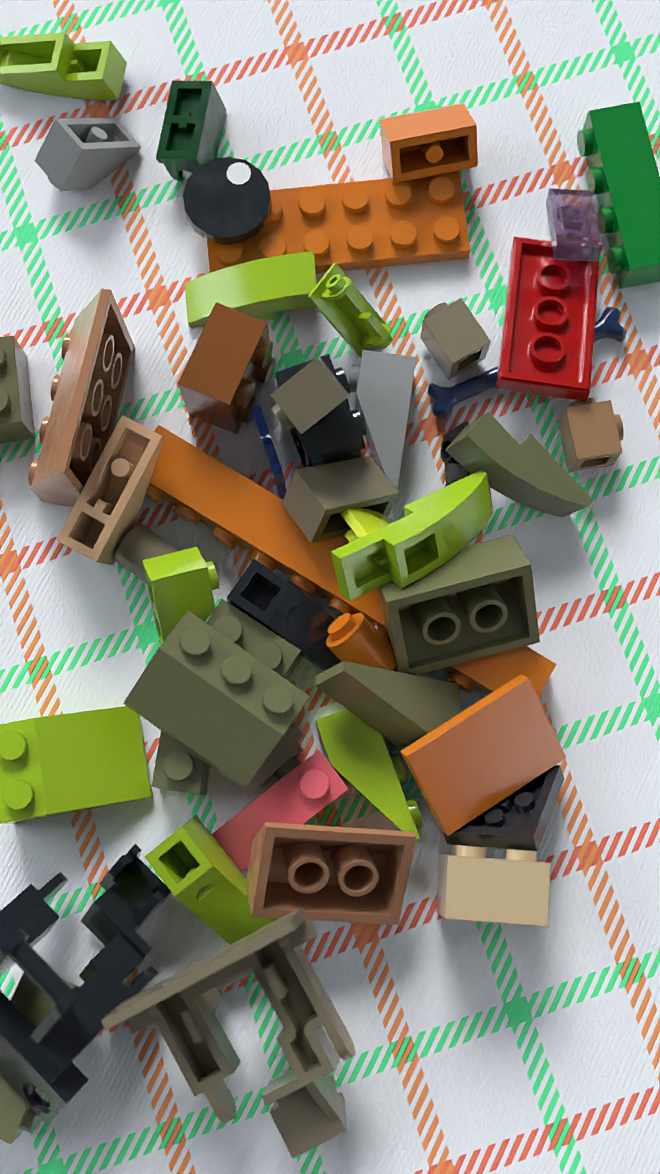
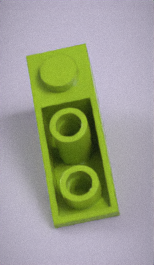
M348 709L316 719V726L333 769L399 831L414 832L416 840L420 839L417 828L424 826L421 813L414 798L408 801L405 799L400 783L406 781L407 776L398 753L389 755L383 739L384 736Z
M197 815L144 856L174 896L230 945L278 920L251 917L245 876Z

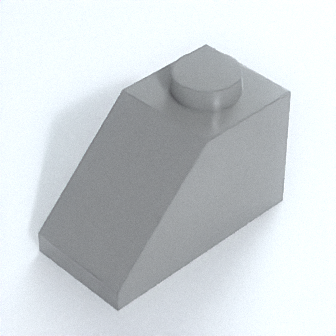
M116 117L55 118L35 158V162L47 175L50 183L60 191L91 189L138 154L142 146Z

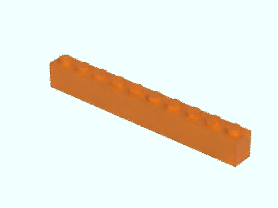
M157 426L154 432L165 437L145 494L146 498L155 503L160 498L175 506L172 510L173 513L193 526H196L198 521L213 529L211 536L223 545L234 549L238 544L252 553L249 557L251 561L255 559L271 571L277 568L289 575L291 578L288 582L305 595L311 597L316 592L330 600L327 606L336 614L341 616L345 613H350L351 615L362 613L385 641L391 645L378 589L376 588L351 601L340 594L331 551L350 543L345 536L342 535L310 543L282 505L283 499L162 426ZM528 646L442 669L449 673L447 680L459 684V689L467 693H472L473 689H476L486 696L522 674L530 679L537 696H539L557 664Z

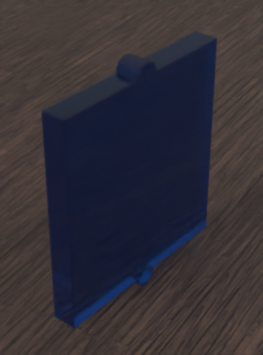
M257 405L251 407L258 440L276 494L281 499H284L287 489L283 470L261 406Z

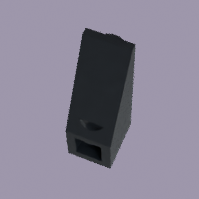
M253 559L226 597L228 603L300 649L302 657L322 671H326L341 663L326 645V640L330 635L328 628L336 619L294 585Z

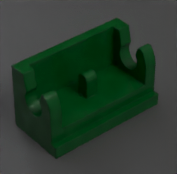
M172 80L156 160L158 163H163L170 176L179 182H182L183 171L193 173L197 167L211 159L217 158L227 109L213 81Z

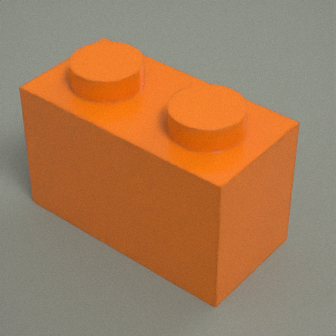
M464 103L379 119L383 161L393 183L478 167L477 125Z

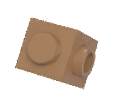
M588 398L586 402L576 400L570 403L569 407L565 408L558 421L568 472L613 465L622 453L620 441L623 440L624 429L620 415L613 412L611 400L596 402L594 398Z

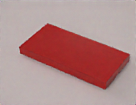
M514 236L510 254L496 389L587 401L591 385L600 248Z

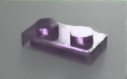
M549 188L546 209L554 259L598 261L602 244L592 191Z

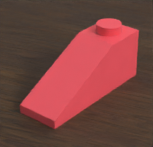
M318 750L221 826L212 836L237 868L243 872L249 866L252 841L265 822L304 825L349 789L322 752Z

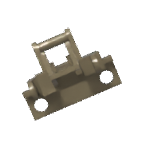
M302 907L125 1000L101 1020L105 1030L127 1020L133 1033L155 1022L194 1097L204 1092L218 1119L226 1123L236 1118L237 1112L232 1094L223 1079L235 1072L241 1060L219 1023L215 1012L220 997L223 995V989L254 973L283 1026L277 1041L292 1067L291 1071L271 1080L261 1096L266 1106L274 1102L270 1114L292 1158L347 1130L344 1096L341 1092H337L335 1087L336 1081L333 1075L327 1074L335 1071L340 1057L344 1061L354 1057L356 1053L355 1047L347 1028L301 947V944L316 936Z

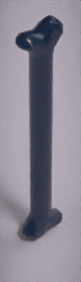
M614 307L605 308L600 319L595 322L594 342L602 338H613L619 342L625 340L626 330L619 324L621 315L619 309ZM498 366L452 387H440L430 383L427 394L435 402L432 409L433 415L440 419H446L457 403L495 387Z

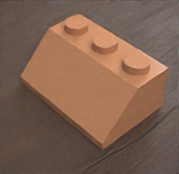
M265 822L252 841L246 879L251 917L280 919L302 907L308 920L399 925L416 841L415 833L410 831Z

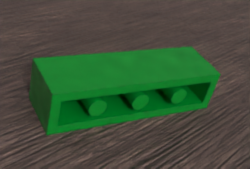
M640 102L589 110L582 130L578 131L577 146L580 156H586L589 167L587 185L589 193L592 196L596 195L599 206L597 224L602 235L606 234L609 245L607 251L609 270L611 274L617 275L620 289L660 282V175Z

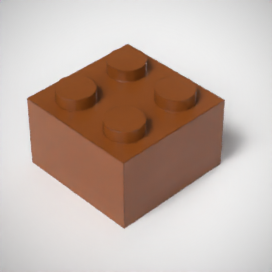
M215 303L178 382L182 398L190 416L234 434H238L243 422L250 423L258 404V399L254 396L260 383L266 385L269 382L276 360L272 358L273 342L269 338L267 322L220 303Z

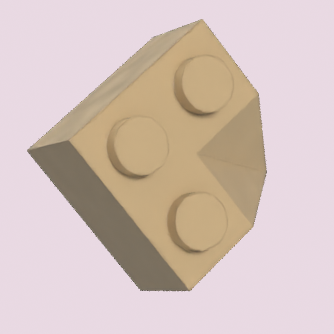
M452 845L451 854L440 853L437 912L444 919L548 927L551 863L536 861L537 851L506 849V859L486 857L487 848Z

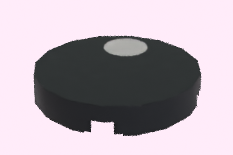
M234 157L211 159L197 167L188 178L183 193L186 217L195 232L202 237L205 235L210 239H214L215 243L224 245L242 243L257 235L263 228L264 221L267 219L268 213L270 214L272 206L269 184L260 169L246 160Z

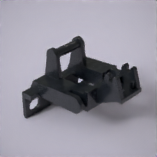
M136 844L131 847L126 855H122L100 882V885L106 892L94 901L81 919V922L105 947L89 961L79 974V977L84 981L80 987L75 985L71 988L33 949L51 931L60 918L47 902L67 883L68 879L62 872L55 875L39 890L30 884L0 910V977L16 963L55 1004L53 1009L36 1028L0 990V1075L46 1125L53 1120L89 1081L73 1061L105 1029L101 1020L122 1002L139 994L158 974V971L151 965L131 982L129 988L122 983L152 950L136 931L173 894L167 885L139 859L142 850ZM34 1086L43 1092L49 1102L36 1092Z

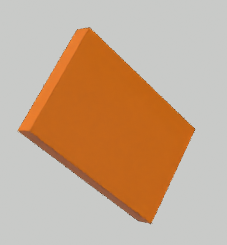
M522 674L400 751L440 829L447 836L566 758L530 679Z

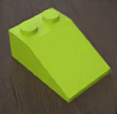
M127 706L36 717L0 724V824L22 823L153 797L141 718L139 714Z

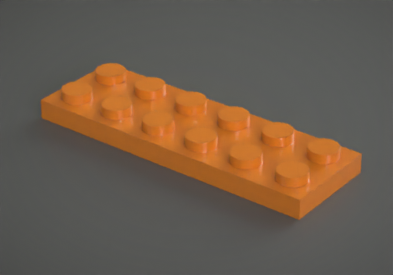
M459 171L393 183L391 178L270 190L272 205L270 214L268 213L264 226L257 235L242 243L229 245L215 243L214 239L207 237L210 273L253 260L308 251L314 252L316 274L326 273L333 263H337L342 271L467 259L470 254Z

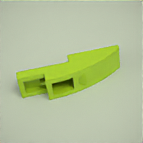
M480 470L403 506L405 517L331 551L340 594L351 601L390 581L403 588L434 571L463 550L480 533L493 514L487 473Z

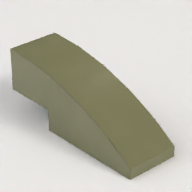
M489 412L467 425L445 450L471 474L480 470L486 472L490 488L515 502L537 511L565 517L588 507L593 501L532 434L516 441Z

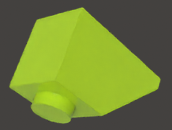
M198 547L142 560L160 644L164 642L188 610L204 622L208 619L215 609L212 590L219 589V581L213 562L205 563Z

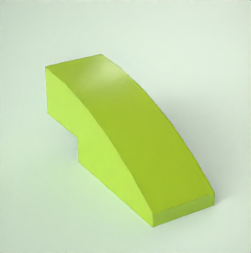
M65 32L0 37L1 84L66 98L119 100L127 61L112 41L73 43Z
M314 252L284 254L253 260L186 282L185 293L189 327L205 326L216 302L260 320L275 319V312L316 308L308 298V295L317 285Z

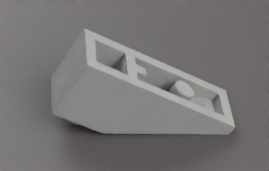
M362 350L360 366H351L349 378L350 392H356L355 408L359 409L367 431L365 437L373 460L398 490L416 357Z

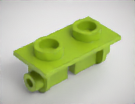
M333 263L308 295L309 300L359 358L362 357V350H369L370 347H377L379 350L387 348L393 340L390 335L391 328L374 310L337 263Z

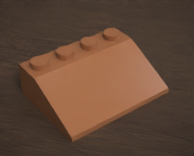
M102 288L75 318L71 334L67 333L63 339L61 355L64 363L60 375H55L52 381L50 395L53 405L50 417H44L41 423L39 438L43 444L39 459L32 461L28 475L31 490L42 502L74 507L115 428L135 346L113 293L108 289Z

